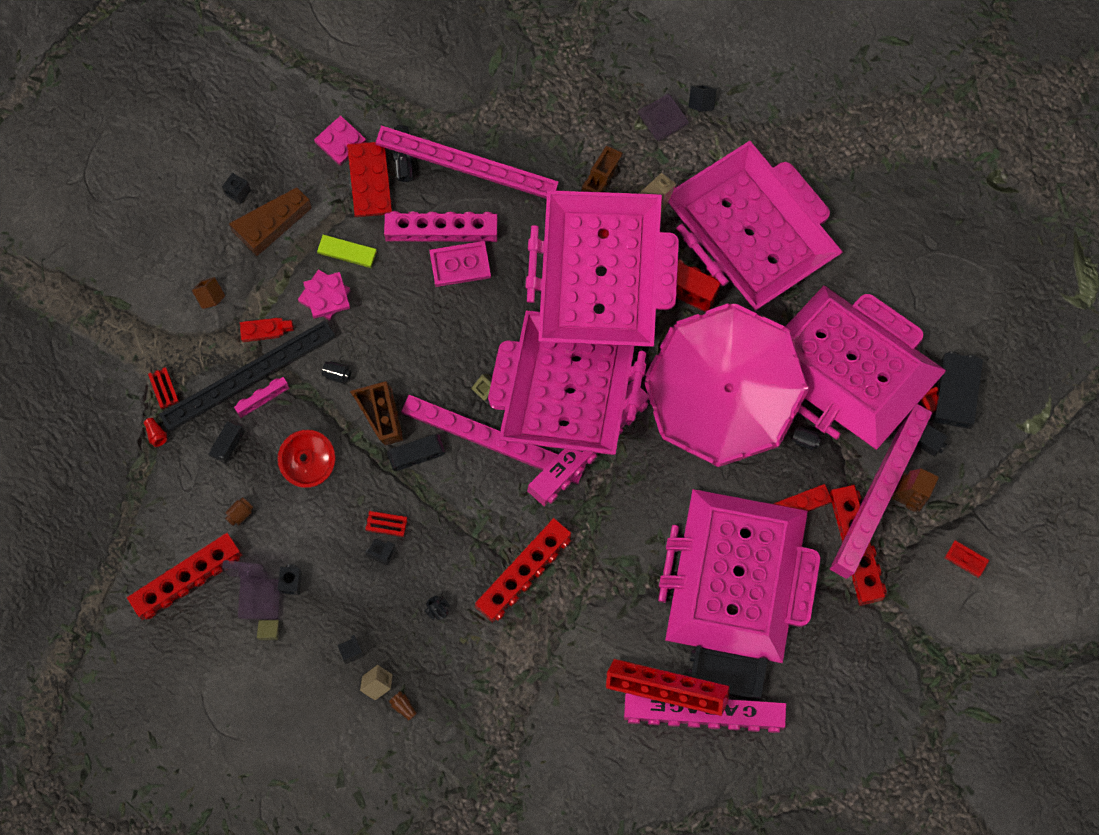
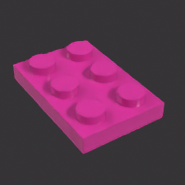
M485 241L429 250L435 287L491 278Z

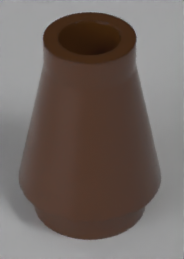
M401 691L388 701L391 704L390 707L408 721L417 714L406 694H403Z

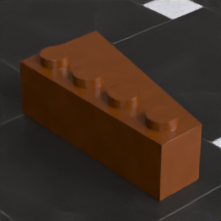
M296 187L229 223L232 232L258 256L312 208L311 203Z

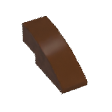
M606 146L592 167L589 177L582 186L581 192H604L623 153Z

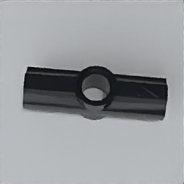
M397 125L392 128L409 134L408 126ZM393 150L397 180L401 182L413 180V156Z

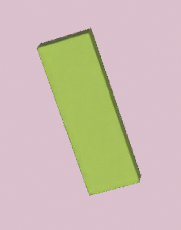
M326 235L322 236L317 250L318 254L368 268L372 267L377 252L374 248Z

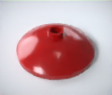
M306 429L292 433L283 441L278 452V466L281 474L288 482L298 487L308 488L321 484L329 477L335 464V452L331 442L326 436L314 430ZM302 454H305L306 459L302 461L300 457Z

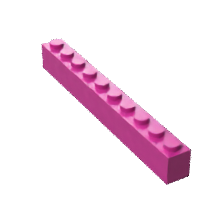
M917 404L903 419L830 567L831 571L845 579L855 573L932 415V412Z

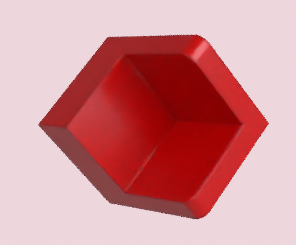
M938 388L930 389L918 402V405L935 413Z

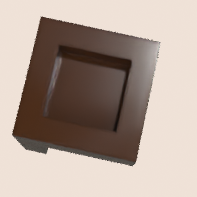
M215 277L200 281L192 289L202 309L216 306L225 297Z

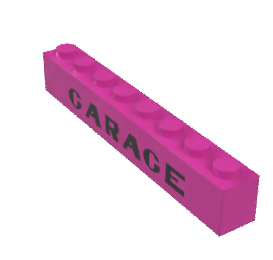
M633 381L627 387L625 399H628L632 393ZM641 388L639 392L641 397L636 414L639 411L643 412L649 405L647 403L649 395ZM628 413L622 415L619 435L626 424L630 425L633 422L627 419ZM564 449L528 485L527 492L544 507L548 502L552 504L558 497L557 493L561 489L566 490L571 484L570 480L574 476H580L584 471L583 467L587 463L591 464L597 458V453Z
M628 693L625 694L624 720H628L630 724H640V721H648V725H660V722L668 723V726L679 727L680 724H688L690 728H700V725H708L709 729H720V726H726L728 730H740V727L748 728V731L752 732L768 729L770 733H780V730L785 728L786 703L728 700L722 716Z

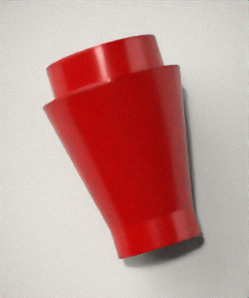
M154 418L146 419L144 425L149 443L153 444L154 447L165 444L167 433L158 425Z

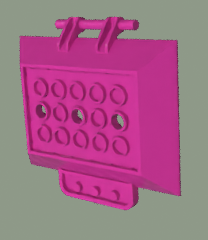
M748 141L674 188L668 202L691 231L689 233L683 224L676 228L684 237V242L687 243L690 249L693 248L707 266L706 269L713 277L718 279L722 286L729 282L724 276L726 274L755 311L843 253L821 226L830 215V211L792 164L782 162L773 168L751 141ZM728 201L731 207H724L722 202ZM751 229L754 235H747L744 230ZM701 246H703L706 249V251L715 261L711 260V258L706 254V252L702 249ZM768 257H774L777 263H770Z
M547 190L544 241L538 239L539 226H531V237L528 239V251H530L529 271L526 277L527 302L534 303L535 291L541 292L538 342L654 347L656 310H669L673 308L676 303L679 241L673 233L660 232L662 195ZM602 229L609 232L608 237L605 239L598 237V233ZM537 253L543 254L542 279L536 277ZM605 267L607 273L604 276H598L596 274L597 268ZM602 304L605 307L602 314L594 312L596 305Z
M823 285L785 326L791 332L809 388L805 399L824 413L819 418L802 405L798 412L813 422L815 427L824 434L828 433L836 440L841 436V433L831 427L834 420L877 450L946 372L941 366L916 350L922 342L923 331L870 294L862 295L852 305ZM822 332L826 337L821 339L816 334ZM854 354L857 359L849 360L846 356ZM885 376L888 381L880 382L878 377Z
M526 310L520 341H504L499 346L488 395L489 405L492 408L505 410L499 441L616 455L622 415L628 413L627 419L633 421L635 420L636 410L639 409L641 398L639 392L642 377L645 375L646 352L639 351L637 362H635L634 366H631L635 346L538 342L540 312ZM575 356H579L582 358L580 361L577 362L572 360V358ZM634 380L632 393L628 399H625L628 382ZM568 388H573L576 390L572 394H568L565 392ZM564 420L569 422L567 426L559 425Z
M693 489L684 538H678L680 527L672 525L670 538L667 539L666 544L667 555L664 572L660 577L658 601L666 603L667 593L670 589H674L665 641L695 647L699 645L701 648L757 659L761 657L768 659L767 661L783 663L789 625L803 627L808 624L811 619L820 555L814 549L802 547L808 511ZM748 529L751 536L743 538L740 535V531ZM681 551L677 576H671L675 552ZM735 567H742L744 575L736 576L733 573V569ZM727 606H736L738 609L737 614H728Z

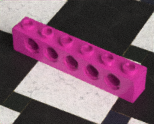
M393 211L385 213L384 236L386 241L497 242L498 219L497 214L492 212H484L483 214H475L473 212H465L464 214H456L455 212H446L445 214H438L437 212H428L427 214L409 212L408 214H401L400 212ZM403 223L408 224V227L401 228L399 226ZM422 223L427 224L425 228L418 227ZM439 224L446 225L444 228L437 227V225ZM457 224L465 225L460 229L455 227ZM476 224L483 225V227L480 229H477L474 226Z

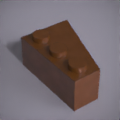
M387 381L350 391L378 439L385 446L403 441L393 390Z
M921 468L910 471L908 475L904 472L891 498L906 505L905 507L915 512L917 510L920 512L930 498L939 477Z

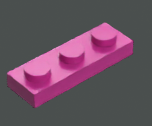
M284 377L276 378L266 388L256 390L253 396L240 400L234 408L239 417L243 418L288 390L289 386Z

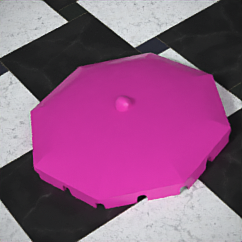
M727 303L706 311V314H697L677 321V324L670 327L660 346L661 351L654 357L645 375L646 380L644 382L662 439L717 467L779 447L809 390L790 330L736 303Z

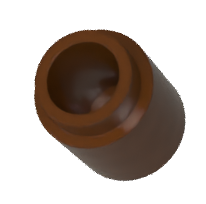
M243 497L240 500L237 499L225 512L227 515L225 519L232 526L235 524L239 526L252 513L253 506Z

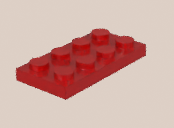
M376 142L347 144L354 216H378L392 212L385 148L376 145Z

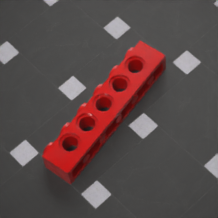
M855 485L833 489L829 494L832 499V507L842 543L850 528L849 523L853 522L860 508L861 496L859 490L855 489ZM850 504L853 507V511L845 510L844 505ZM870 542L862 559L868 562L869 566L862 567L859 564L855 573L851 575L859 606L882 601L887 594L886 586L880 580V565L875 562L876 550L874 545L871 546ZM864 579H872L874 585L867 586L864 582Z
M553 518L475 603V608L492 623L495 620L499 621L506 613L504 610L509 605L512 607L518 601V595L530 588L534 577L539 578L543 574L545 565L548 562H554L558 557L557 552L561 548L565 549L571 543V532ZM553 539L556 541V545L548 547L545 544L546 541ZM539 553L543 556V559L535 561L532 558L533 555ZM522 568H528L530 573L523 576L519 571ZM509 582H515L517 587L514 590H509L506 588V585ZM501 596L504 601L502 604L497 605L493 603V599Z
M226 533L126 598L142 621L144 619H151L159 609L168 608L176 598L186 596L193 587H200L210 576H217L227 565L231 566L237 563L242 554L229 534ZM217 553H224V557L221 560H215ZM200 564H207V568L204 571H198ZM190 574V579L187 582L181 581L183 575ZM168 585L174 586L172 592L165 593V588ZM151 596H157L155 603L148 604V599Z
M617 659L613 660L607 671V689L722 716L728 703L730 686Z

